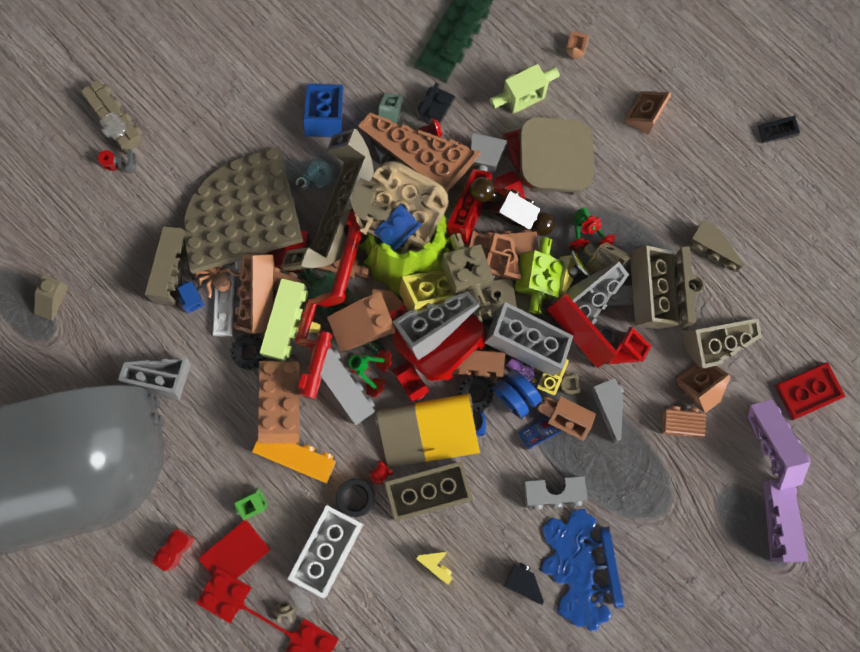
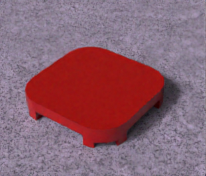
M472 313L438 347L419 360L409 349L397 328L393 334V344L401 357L403 356L427 380L433 382V380L440 381L446 379L448 381L453 377L451 373L477 348L482 349L484 347L486 330L482 322Z

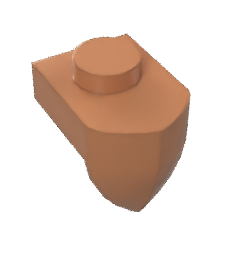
M571 31L566 51L572 59H579L584 56L589 35Z

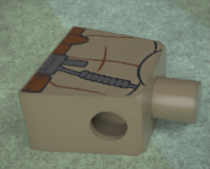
M607 242L601 244L598 248L589 243L583 250L591 258L586 268L592 274L617 260L625 268L632 258V255Z

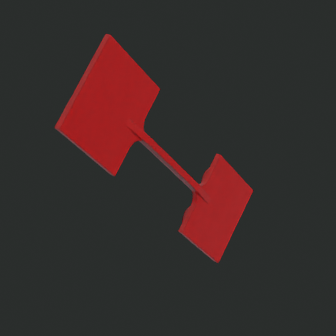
M219 567L216 568L196 601V604L230 624L239 610L244 609L290 637L291 641L285 652H332L339 638L305 618L298 630L291 633L245 605V599L252 587Z

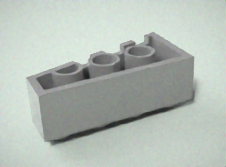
M330 348L327 351L320 376L353 423L357 425L375 412L372 408L375 404L369 396L365 398L361 391L364 389L359 381L354 382L350 377L353 373L347 364L344 366L341 364L339 359L342 357L335 348L333 350Z

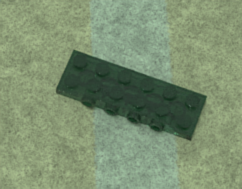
M452 0L416 61L415 68L447 83L457 64L462 63L465 57V50L470 49L472 46V38L480 32L482 21L487 20L490 14L489 9L494 0Z

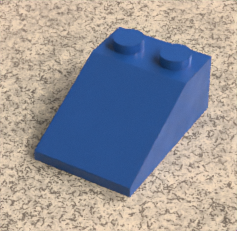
M307 84L304 111L305 136L332 137L334 134L342 132L343 85Z

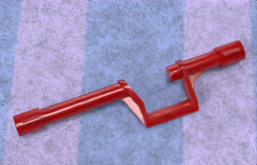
M354 210L350 212L348 217L347 229L349 232L332 289L328 293L307 300L295 339L296 344L310 349L311 359L307 373L301 374L298 384L300 388L298 395L309 399H316L322 379L320 375L328 349L331 348L332 334L318 331L316 340L307 339L317 306L329 307L345 301V290L361 236L364 235L360 231L361 228L354 216Z

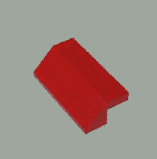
M567 293L545 309L563 331L573 335V343L595 368H599L618 355V352Z

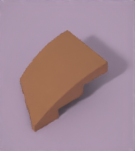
M472 232L468 247L481 244L493 276L512 280L522 279L513 238L497 233L488 236Z

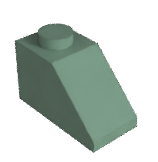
M385 93L379 106V116L390 119L391 122L398 124L403 95Z

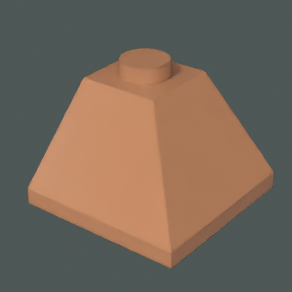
M695 364L675 379V382L691 403L706 413L720 403L730 375L717 366L700 369Z

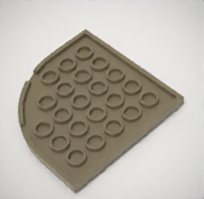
M280 146L227 163L212 173L196 190L190 200L184 219V229H186L184 239L192 274L242 260L243 254L266 253L303 242Z

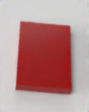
M828 362L774 385L792 420L846 397Z
M246 519L198 559L211 576L216 568L219 567L238 579L269 553L271 549Z

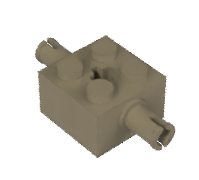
M457 233V237L453 234L449 237L454 251L444 253L441 263L452 295L456 296L469 292L480 304V307L486 305L482 290L489 289L494 280L481 244L465 248L461 234Z

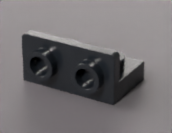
M435 82L433 87H429L426 93V100L422 101L417 109L419 120L429 124L430 118L436 119L441 124L455 100L454 95L440 89L439 83Z

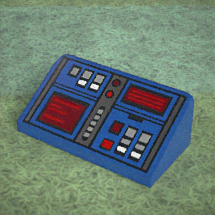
M547 417L518 434L526 449L529 450L561 433L563 430L548 424L550 417Z

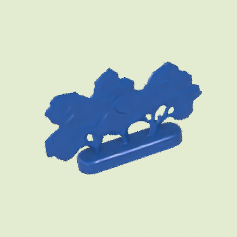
M579 509L571 512L567 524H564L561 520L551 518L543 526L542 531L545 541L556 552L554 555L545 558L541 571L547 575H552L553 580L558 584L566 583L569 586L567 593L560 599L557 610L558 614L565 619H569L577 628L585 626L588 631L597 632L599 625L608 622L612 617L608 606L602 603L605 594H611L613 606L616 609L624 608V601L609 526L601 527L599 529L601 541H596L592 538L596 519L592 515L587 514L586 509ZM588 539L590 540V543L585 544L584 540ZM602 546L605 563L598 564L591 555V551ZM595 570H607L609 581L607 585L601 587L594 582L593 572ZM594 585L597 589L593 590L591 586ZM600 591L601 593L597 594L599 598L591 602V596L595 592ZM600 602L601 606L596 608V604Z

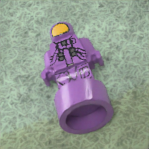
M511 357L506 363V367L520 372L534 386L539 384V380L534 377L535 371L530 365L526 367L520 360Z

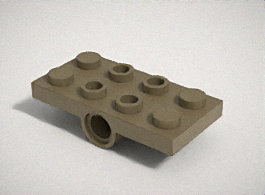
M681 247L674 256L680 325H678L679 331L688 330L696 323L694 298L705 286L704 280L700 276L692 275L690 247Z

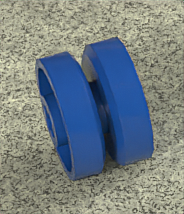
M512 369L505 376L507 383L499 381L492 388L501 402L516 417L522 419L529 413L528 406L536 407L542 401V398L535 387L520 372Z

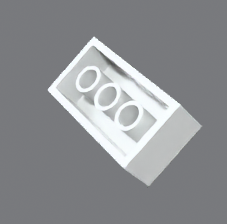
M326 505L288 580L322 598H326L364 524Z

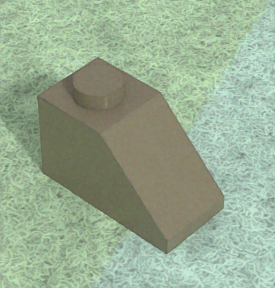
M43 275L35 291L34 314L53 321L68 286L57 279Z

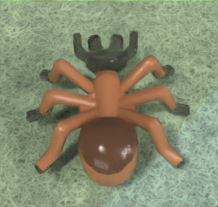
M232 262V263H228L227 265H228V266H232V265H235L236 263H235V262ZM222 265L218 268L215 267L207 271L195 273L192 280L197 279L199 274H208L198 279L199 285L196 290L199 291L202 288L203 280L209 279L206 283L208 289L207 298L211 299V283L217 290L226 292L231 288V281L225 273L229 272L237 277H240V273H236L230 268L222 270L224 266Z

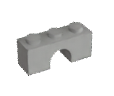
M585 476L562 479L563 490L559 495H553L547 491L545 480L524 482L526 507L531 506V510L543 509V505L551 504V508L563 507L562 503H570L571 506H582V502L587 501Z

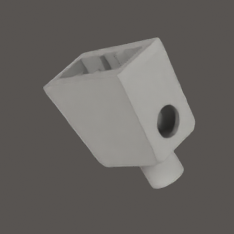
M472 133L471 150L480 151L481 155L470 168L495 173L505 151L507 140Z

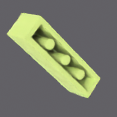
M281 279L260 350V354L263 357L279 361H286V358L290 357L292 352L290 344L292 339L296 338L298 330L296 327L297 320H301L303 313L301 306L308 297V291L304 284Z

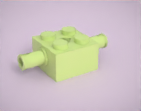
M538 64L533 67L528 66L521 73L508 76L505 80L503 92L490 98V104L493 109H496L507 103L514 114L544 99L549 82L559 78V72L556 67L542 72Z

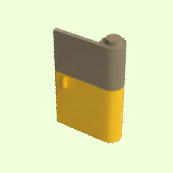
M470 393L377 409V413L374 414L375 424L379 425L388 468L480 453Z

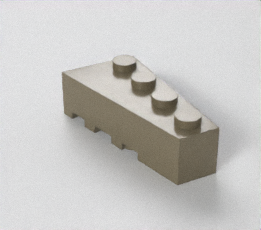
M163 226L162 232L159 233V244L145 295L154 304L178 305V295L180 293L178 286L182 282L187 254L184 239L186 229Z

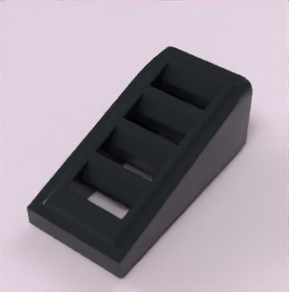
M795 115L758 125L762 144L797 137L800 134ZM788 124H790L791 131L789 132L786 126ZM779 126H783L784 133L781 134ZM772 127H775L777 135L773 134ZM768 128L770 137H766L764 129Z

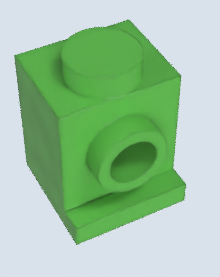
M258 487L237 498L234 508L236 513L242 516L243 520H246L265 511L268 503ZM251 500L253 505H249L247 501Z

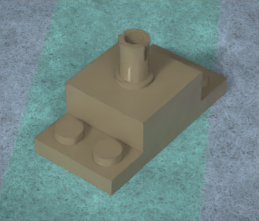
M512 279L494 280L491 287L485 290L492 306L490 307L492 317L484 314L482 316V324H491L495 311L504 302L535 316L534 313L529 312L531 296L514 290L516 281L513 282Z

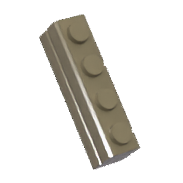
M96 80L90 86L81 90L80 93L124 153H127L128 149L132 150L133 147L143 142L140 137L143 133L136 124L132 126L130 123L132 118L127 111H121L120 107L122 105L116 97L112 99L110 96L112 91L106 83L102 85L99 80Z

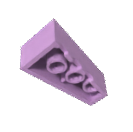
M773 400L750 405L747 417L756 438L762 440L761 446L764 456L768 455L770 458L772 474H777L780 480L777 483L779 490L802 485L810 465V457L803 451L799 439L792 433L790 424L783 418L780 408L775 405Z

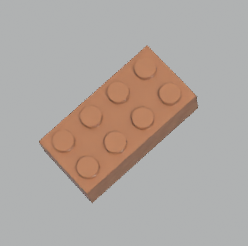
M260 361L259 443H299V361Z

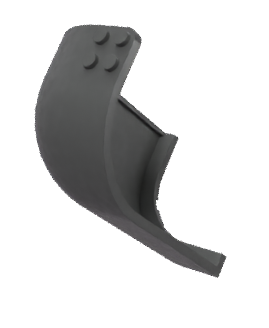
M100 386L54 393L0 407V556L112 526L131 515L140 507L152 492L163 464L164 439L162 426H164L162 416L158 413L160 403L157 396L154 397L149 391L136 386Z

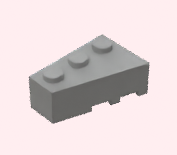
M187 357L151 362L149 360L124 362L118 382L124 386L141 387L153 395L180 400L191 364Z

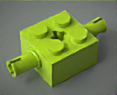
M547 237L540 238L539 252L533 250L520 253L518 267L520 274H522V279L516 280L514 290L531 296L529 312L534 314H541L542 300L559 298L564 261L551 257L552 239Z

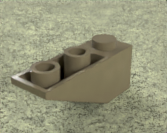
M703 220L698 225L688 244L693 250L703 252L711 260L724 264L728 270L738 272L744 264L720 229Z

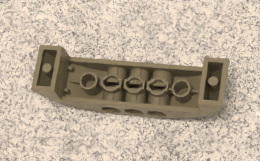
M355 128L334 134L327 148L329 153L344 163L311 248L288 250L281 269L293 271L324 267L341 258L349 232L347 229L348 217L350 212H353L351 197L355 184L360 178L370 181L374 174L368 147Z

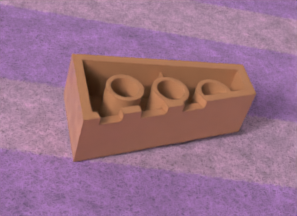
M476 349L451 374L501 379L504 372L505 353H500V351L488 350L486 352Z

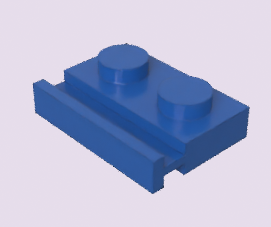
M400 204L373 233L395 251L421 226V223H418L415 217Z

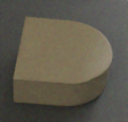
M578 374L567 375L562 378L559 386L564 394L575 395L581 393Z

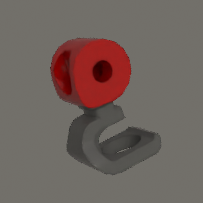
M128 149V159L125 164L122 156L117 158L111 151L103 150L98 155V161L106 170L116 171L119 167L123 172L130 174L136 170L137 156L131 149Z

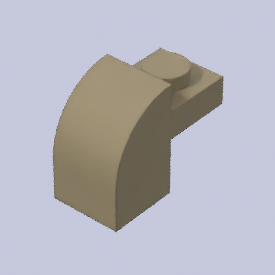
M360 178L355 184L351 197V205L354 212L363 220H366L370 214L375 219L386 221L392 212L393 206L375 200L379 185Z

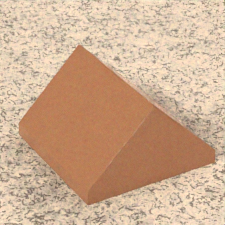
M641 91L624 121L649 135L666 106L671 93Z

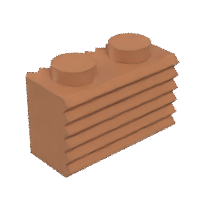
M669 406L668 409L663 411L662 434L694 438L705 436L706 413L700 412V409L688 408V411L680 410L681 407Z

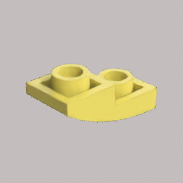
M566 359L563 370L554 376L543 372L537 389L555 396L569 360Z

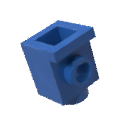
M192 281L184 282L178 286L180 292L178 297L182 305H184L182 306L188 314L205 306L196 285Z

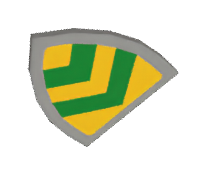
M573 250L571 256L577 267H572L569 275L573 279L581 272L585 273L588 277L593 275L586 268V263Z

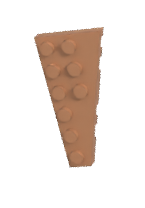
M369 113L358 125V129L408 168L438 183L447 194L481 155L480 151H473L465 148L463 145L450 143L446 139L421 130L411 129L404 124L400 125L391 122L390 119L373 113Z

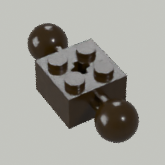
M479 177L472 182L470 186L471 196L479 202L488 201L484 208L485 210L514 226L532 229L533 232H537L538 236H547L554 230L555 221L553 217L546 212L539 213L540 208L536 207L535 202L531 199L519 197L520 193L513 189H495L493 182L485 177Z

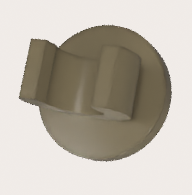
M281 602L274 608V614L278 616L277 621L279 624H282V617L285 616L289 618L290 623L293 621V604Z

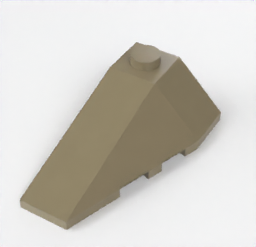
M758 318L682 332L685 351L700 369L720 365L724 360L734 356L736 352L762 337Z

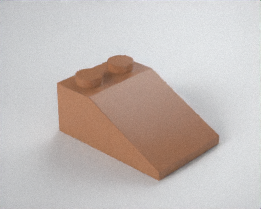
M381 292L365 297L327 317L341 353L395 333L394 324Z

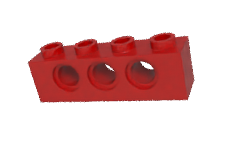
M477 169L472 170L447 224L449 237L453 234L457 237L456 234L460 233L463 243H468L486 203L476 201L471 196L470 186L479 177H485L492 181L491 172Z

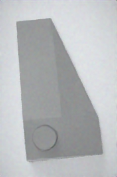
M469 292L447 298L442 303L436 305L432 303L427 305V308L418 311L416 309L408 311L393 321V324L409 349L419 360L438 347L479 307V304Z

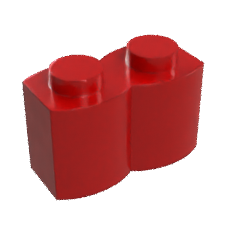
M176 529L168 536L165 546L157 551L152 563L162 571L173 570L179 564L182 554L187 552L192 546L194 537L183 529Z

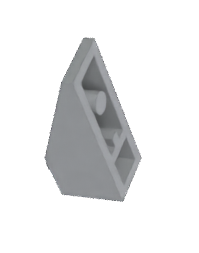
M616 378L594 386L591 391L612 440L616 443L621 440L622 393L624 390L621 383L617 382Z

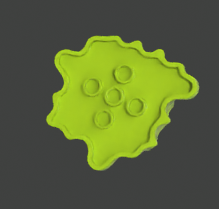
M443 215L430 241L423 246V249L418 252L409 251L405 254H401L402 250L399 248L393 251L380 238L367 232L366 240L359 245L367 253V259L363 262V266L369 268V272L374 280L387 284L390 291L401 299L399 289L402 276L443 269L441 265L443 255L450 252L448 245L451 242L447 228L449 220Z

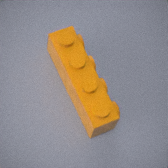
M257 439L252 450L253 453L326 484L336 464V461L332 459L333 455L323 451L322 454L314 452V447L307 444L301 447L296 443H259Z

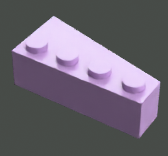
M780 480L763 481L770 561H809L796 497V486L779 490L777 483Z

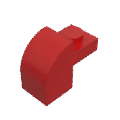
M409 361L392 370L410 401L420 400L429 392L427 386L420 379L414 366Z

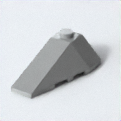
M617 260L570 287L566 293L594 325L602 309L605 310L607 307L606 303L613 294L617 293L629 274ZM555 298L551 304L555 303L559 298Z

